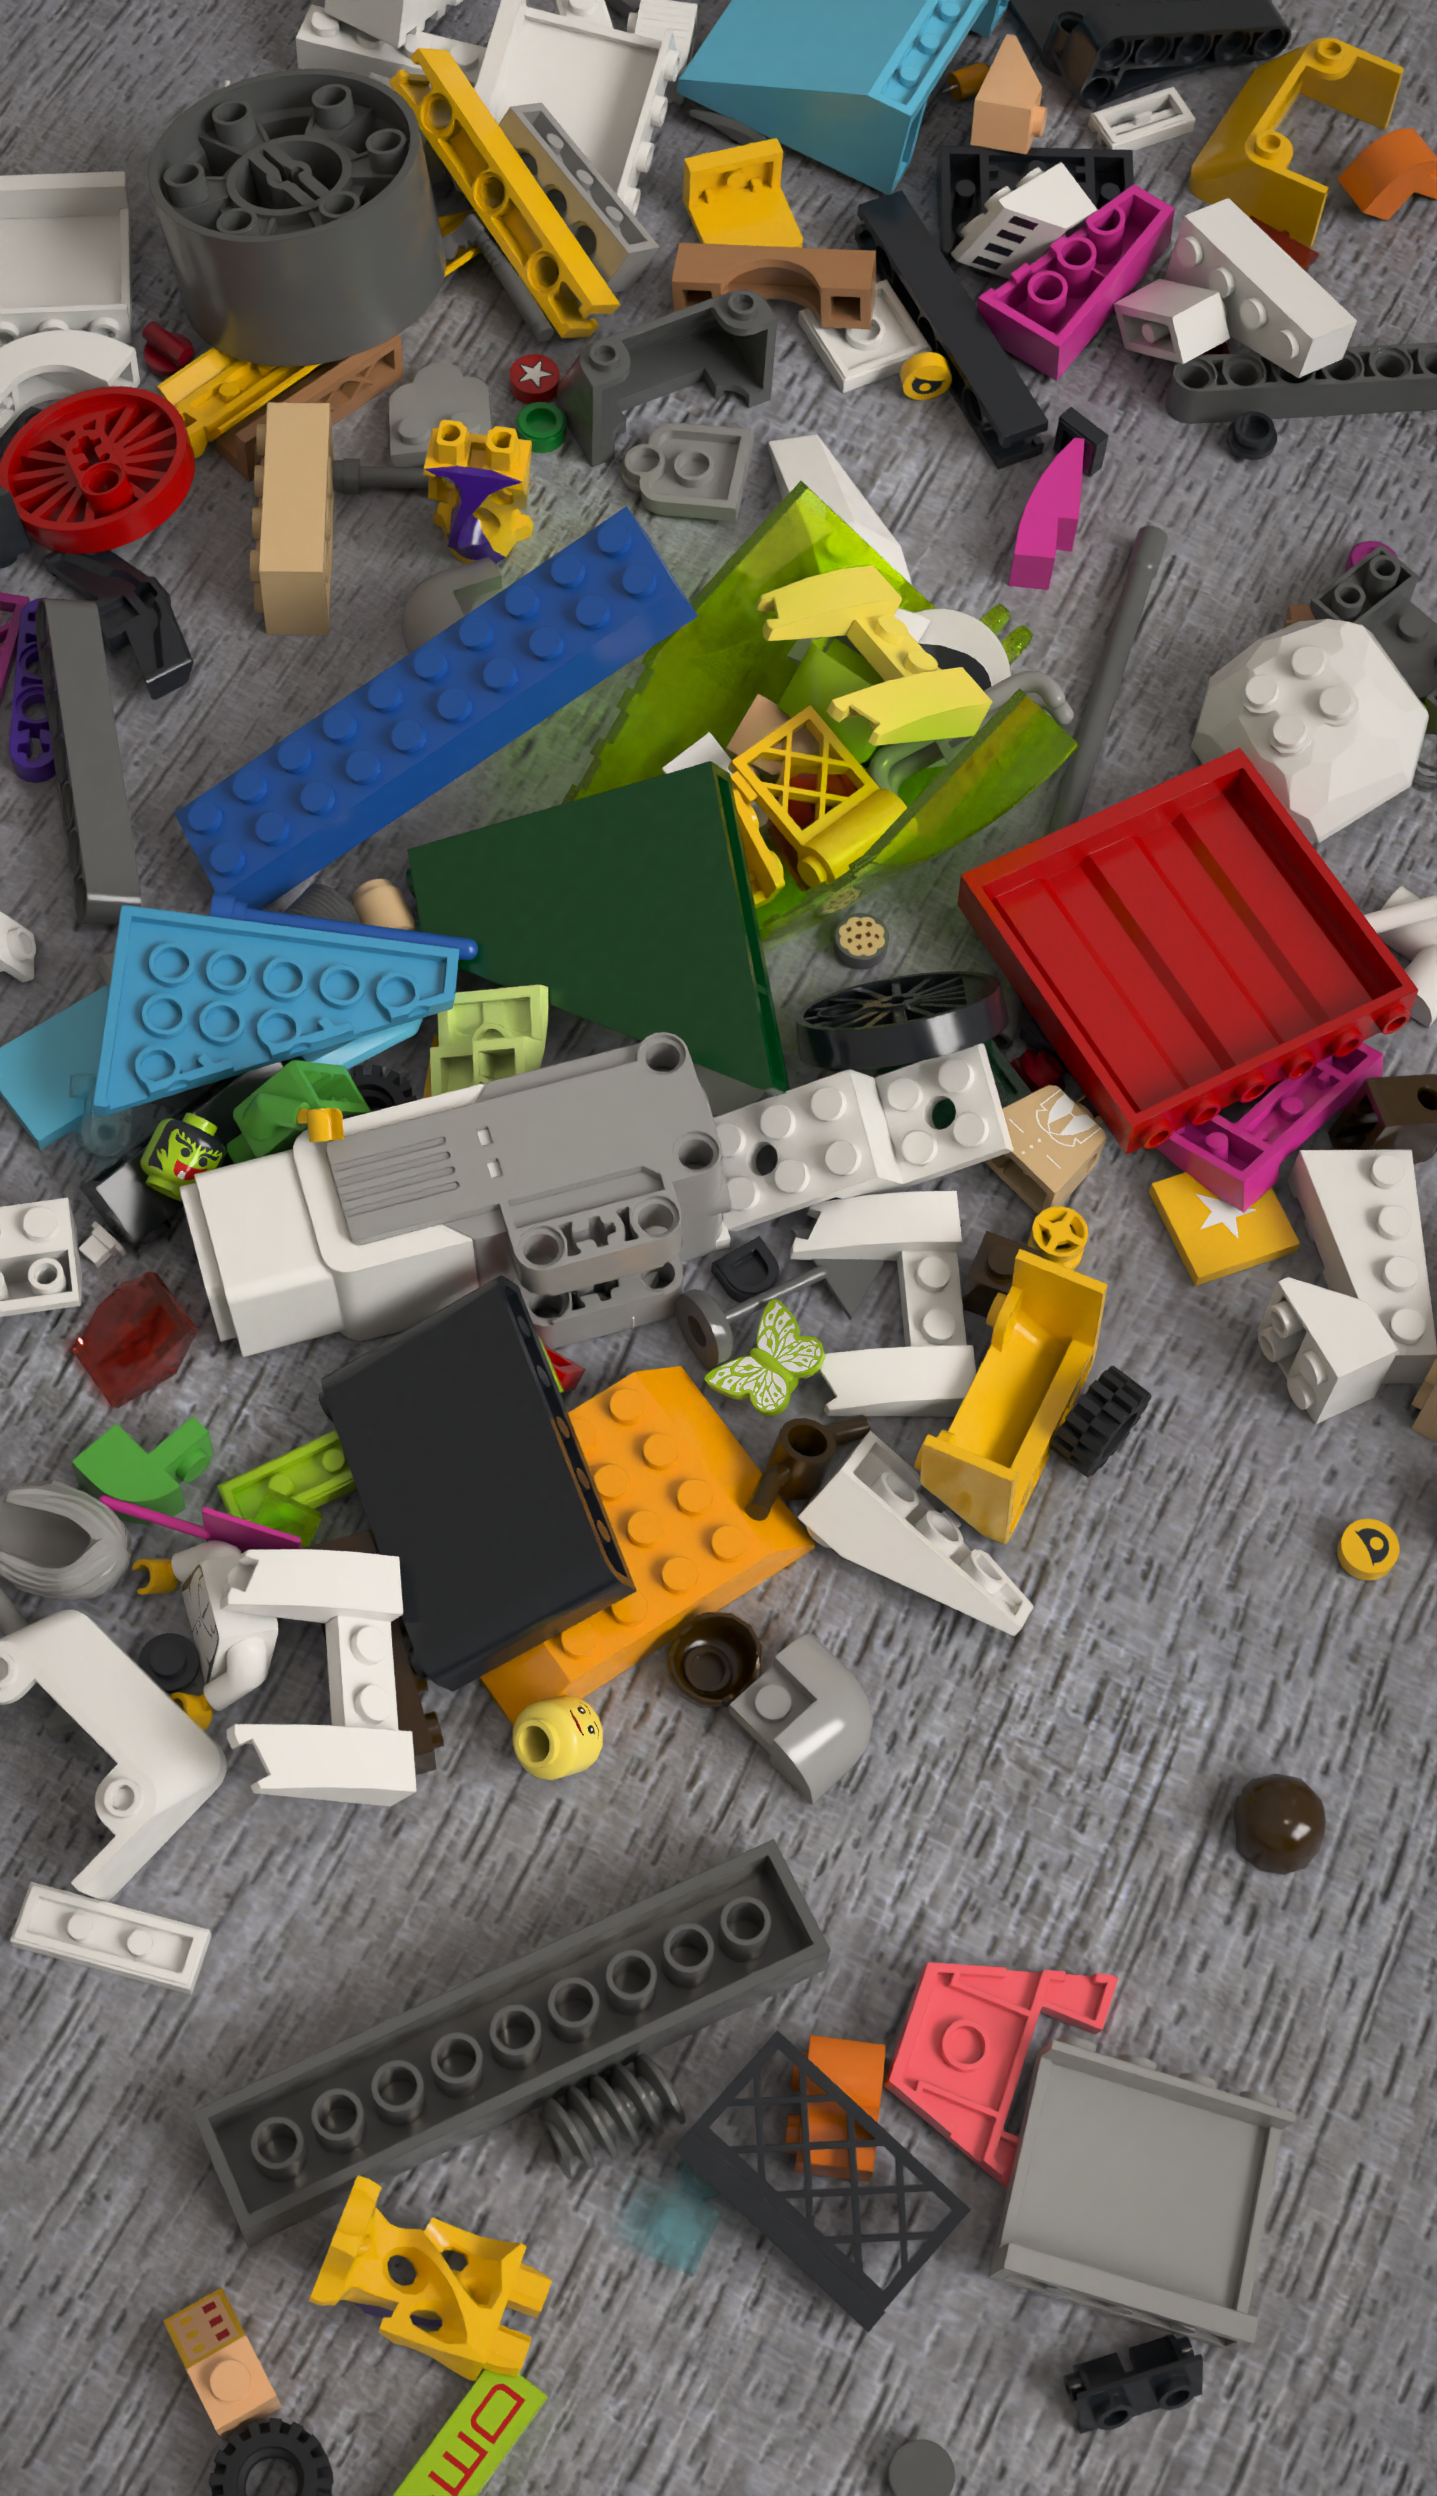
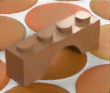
M679 243L671 280L673 311L676 312L730 291L742 289L753 291L764 300L780 299L800 304L808 308L816 316L820 326L824 328L871 330L876 297V251Z

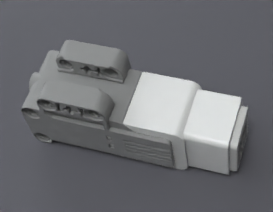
M667 1032L654 1033L638 1044L490 1081L487 1084L482 1083L343 1119V1140L309 1142L307 1129L296 1138L293 1149L194 1174L196 1183L179 1187L220 1342L238 1338L243 1357L337 1332L342 1333L349 1339L363 1341L404 1331L500 1275L519 1286L537 1335L542 1343L551 1349L632 1328V1317H634V1327L660 1321L676 1314V1299L684 1293L683 1267L681 1262L705 1256L716 1249V1241L719 1239L722 1231V1214L731 1211L729 1190L722 1170L721 1143L714 1126L707 1095L703 1086L700 1085L686 1044L675 1034ZM652 1272H658V1279L665 1280L670 1284L664 1288L654 1289L644 1284L643 1279ZM574 1291L577 1292V1310H572L571 1292ZM594 1291L598 1293L604 1292L605 1296H608L611 1299L607 1301H601L600 1297L597 1294H594ZM543 1309H554L560 1312L558 1315L546 1319L535 1315Z

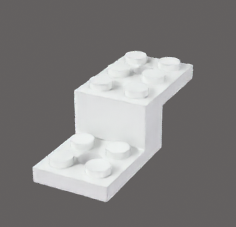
M983 1043L949 1055L919 1061L875 1078L854 1070H844L786 1091L785 1094L772 1096L713 1118L721 1143L722 1170L731 1200V1211L723 1213L722 1216L728 1231L733 1232L835 1197L847 1199L864 1195L894 1193L1014 1151ZM943 1099H950L955 1105V1119L950 1126L939 1130L932 1121L933 1109ZM766 1145H772L778 1155L777 1165L771 1173L763 1176L756 1168V1157L761 1148Z

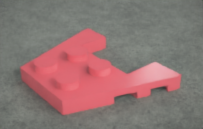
M928 1962L921 1968L883 2086L1007 2189L1018 2136L1005 2132L1003 2128L1039 2013L1041 2012L1096 2035L1103 2030L1118 1977L1100 1973L1089 1976L1066 1974V1971L1042 1970L1041 1972L1006 1970V1967Z

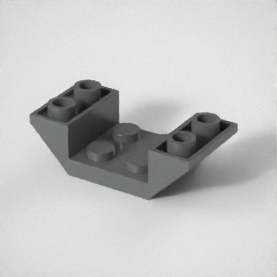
M1380 545L1312 598L1309 606L1315 620L1333 619L1359 624L1374 635L1420 702L1428 706L1429 719L1425 734L1437 735V623L1410 602L1419 576L1384 546Z

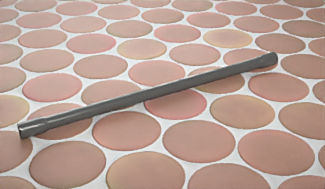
M1144 526L1138 530L1127 565L1128 574L1046 836L1079 820L1152 579L1157 575L1166 546L1167 535L1158 527ZM1003 973L1000 984L1008 1010L1009 1024L1001 1033L984 1042L996 1049H1008L1012 1046L1024 1008L1023 1001Z

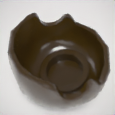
M706 1612L699 1614L676 1635L669 1647V1657L667 1659L668 1677L679 1696L700 1708L728 1707L758 1679L761 1671L762 1645L751 1625L732 1613Z
M1270 1774L1254 1778L1242 1788L1241 1795L1237 1796L1233 1809L1236 1848L1243 1858L1261 1871L1285 1875L1304 1869L1320 1850L1326 1826L1324 1806L1320 1797L1301 1778L1281 1774Z

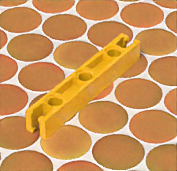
M417 48L410 59L414 64L421 66L425 75L408 74L406 70L402 69L394 75L389 84L412 108L420 130L560 337H590L600 325L595 318H591L588 321L587 317L590 314H612L621 304L449 51ZM576 297H577V298L580 300V302L582 303L581 306L578 304V302H577V300H576Z

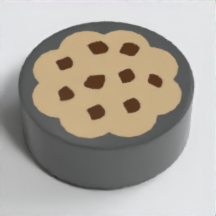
M856 913L845 917L840 921L835 931L834 951L836 956L842 963L854 969H869L878 965L887 953L889 942L887 927L880 919L866 913Z

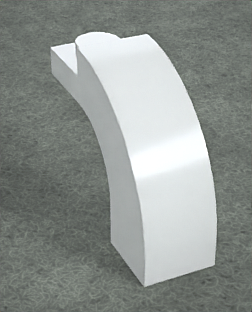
M81 330L40 332L16 339L0 348V438L25 410L41 402L64 399L83 391L102 387L126 386L137 388L140 384L135 348L108 336Z

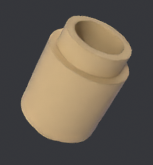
M374 879L358 887L353 893V908L357 912L361 924L415 931L416 921L402 891L393 886L389 880Z

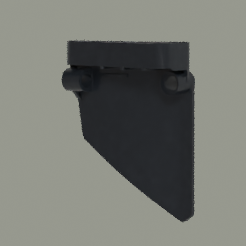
M1009 0L1008 7L1039 55L1042 65L1050 72L1062 76L1078 103L1083 108L1088 109L1099 107L1142 88L1189 73L1225 65L1271 59L1280 54L1291 39V31L1273 5L1272 0Z

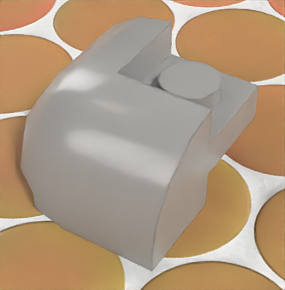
M489 557L441 571L417 584L406 604L402 619L405 643L410 653L503 590L502 575L496 564Z
M813 1634L803 1635L774 1657L773 1666L729 1705V1713L771 1755L769 1763L811 1805L857 1763L868 1747L873 1725L869 1698L855 1675Z

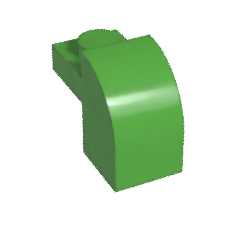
M192 1416L149 1454L116 1423L71 1463L78 1484L97 1500H99L100 1496L107 1495L119 1501L132 1503L169 1516H175L186 1508L179 1484L183 1481L190 1483L198 1478L208 1467L211 1460L210 1457L214 1453L209 1431ZM113 1510L120 1520L136 1524L152 1523Z

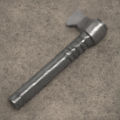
M477 212L469 213L455 231L442 237L446 261H454L459 248L467 250L469 246L479 247L536 340L540 343L549 340L554 334V329Z

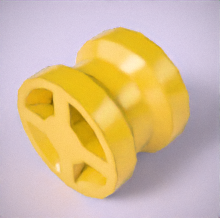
M1053 1206L1043 1210L1035 1218L1027 1246L1041 1251L1050 1261L1075 1270L1080 1264L1088 1239V1226L1083 1217L1075 1210L1064 1206ZM1058 1245L1064 1246V1248L1056 1250Z

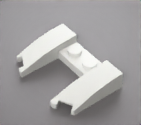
M912 1191L872 1194L823 1201L811 1205L807 1215L817 1219V1222L808 1240L795 1238L790 1249V1259H872L897 1261L905 1347L864 1349L825 1354L822 1367L811 1376L821 1373L836 1397L825 1405L824 1412L826 1415L955 1417L976 1376L973 1345H967L957 1257V1251L962 1243L957 1191Z
M314 1549L247 1550L242 1553L238 1561L245 1566L254 1567L244 1591L231 1587L223 1593L220 1600V1610L325 1623L332 1726L235 1724L228 1728L227 1740L231 1748L234 1749L243 1744H253L268 1774L267 1777L250 1786L253 1793L391 1807L417 1792L412 1732L398 1730L391 1622L403 1615L399 1557L362 1552Z

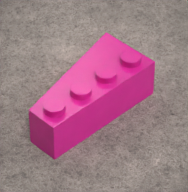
M1133 184L1085 219V225L1068 238L1063 235L1049 245V252L1030 266L1027 263L1023 264L1010 274L1008 282L997 290L990 288L979 296L977 309L1001 347L1057 381L1114 313V303L1128 296L1170 245L1175 208Z

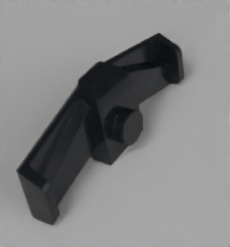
M111 550L89 554H69L54 551L43 557L47 572L53 576L60 577L95 601L99 612L103 643L109 651L114 653L128 645L131 646L151 699H159L188 682L194 661L172 610L170 594L155 577L146 575Z

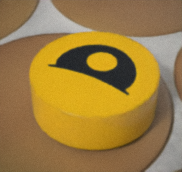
M924 352L908 359L900 369V379L904 393L914 400L936 398L943 394L952 382L948 361L938 353Z
M1360 1519L1351 1523L1345 1529L1337 1546L1338 1559L1344 1570L1351 1576L1365 1581H1373L1386 1576L1397 1561L1400 1551L1399 1541L1394 1531L1385 1523L1375 1519Z

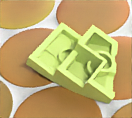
M539 984L456 992L453 1008L437 1013L439 1047H430L431 1097L540 1069L548 1027V987Z

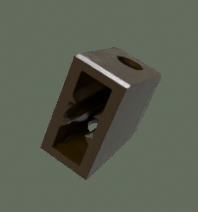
M1423 1074L1365 1079L1328 1132L1334 1150H1412L1413 1164L1425 1162L1432 1158L1437 1152V1075Z

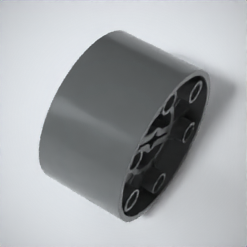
M293 69L255 76L226 86L189 107L170 124L154 147L148 166L149 187L188 321L196 333L209 345L222 353L243 361L269 366H306L337 361L370 350L398 335L426 311L438 294L444 280L446 254L419 125L407 101L387 85L360 74L333 69Z

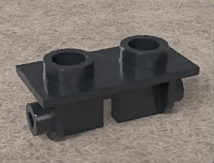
M1171 2333L1165 2335V2337L1129 2348V2357L1135 2370L1125 2373L1117 2352L1073 2365V2373L1064 2375L1063 2380L1071 2402L1077 2400L1078 2430L1080 2434L1098 2428L1102 2430L1116 2429L1129 2422L1134 2416L1159 2408L1164 2410L1177 2409L1189 2403L1194 2397L1202 2395V2355H1194L1192 2345L1187 2336L1176 2339Z

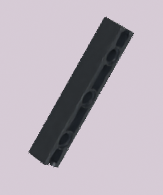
M901 190L859 204L857 215L860 220L864 221V224L856 227L855 241L861 250L876 251V274L880 281H888L931 347L932 352L938 353L947 359L952 376V382L948 390L997 469L999 470L1043 454L1044 443L1036 434L1047 431L1048 419L903 191Z

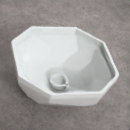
M1333 619L1299 621L1258 639L1209 678L1191 748L1202 765L1241 748L1310 842L1320 843L1412 785L1429 715L1377 639L1364 626Z

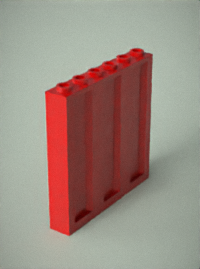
M1241 748L1044 836L960 876L958 907L1126 1155L1143 1146L1146 1149L1155 1148L1164 1143L1173 1132L1191 1123L1194 1126L1205 1124L1213 1119L1222 1108L1239 1100L1242 1103L1250 1102L1261 1096L1270 1085L1287 1077L1289 1080L1298 1079L1312 1070L1316 1063L1332 1055L1336 1057L1346 1056L1356 1050L1364 1040L1380 1032L1384 1035L1396 1032L1409 1021L1418 993V988Z

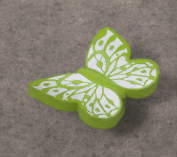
M772 1299L764 1309L759 1323L757 1347L750 1350L749 1356L736 1358L711 1370L705 1375L704 1379L707 1385L716 1392L735 1400L750 1398L756 1412L764 1417H775L785 1411L790 1402L791 1393L798 1386L800 1378L811 1376L822 1367L825 1360L824 1347L816 1337L800 1336L801 1331L798 1322L781 1301Z

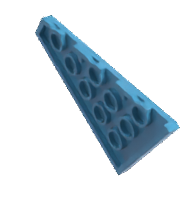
M121 905L93 1102V1115H110L453 1008L460 949Z

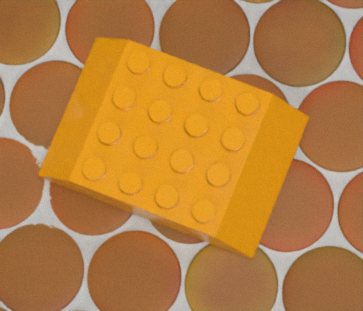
M682 1366L635 1371L568 1412L637 1591L479 1677V1680L512 1727H514L518 1715L528 1705L563 1695L583 1699L671 1642L697 1615L719 1611L815 1548L813 1540L779 1495H777L765 1520L757 1521L747 1515L745 1507L758 1480L763 1474Z

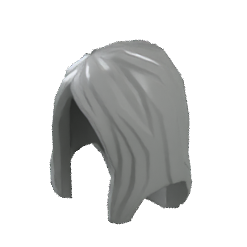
M54 1480L13 1484L0 1497V1575L15 1585V1588L47 1598L77 1601L91 1599L106 1593L120 1582L130 1563L131 1550L129 1547L131 1545V1536L127 1527L110 1507L88 1493Z

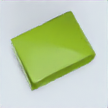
M830 637L814 639L777 708L792 718L811 705L859 764L869 761L873 758L876 751L884 746H873L868 742L874 731L869 724L870 720L864 716L846 717L842 721L837 722L826 711L833 699L885 681L865 657L837 638H833L826 652H823Z

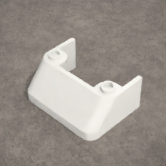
M62 1610L0 1639V1705L10 1704L19 1700L37 1682L117 1763L101 1781L95 1795V1809L98 1817L116 1836L71 1882L79 1892L109 1902L218 1789L224 1780L227 1763L219 1745L92 1619L76 1610Z

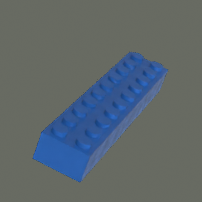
M626 506L174 814L215 892L237 895V901L247 902V908L262 910L698 617L652 540Z

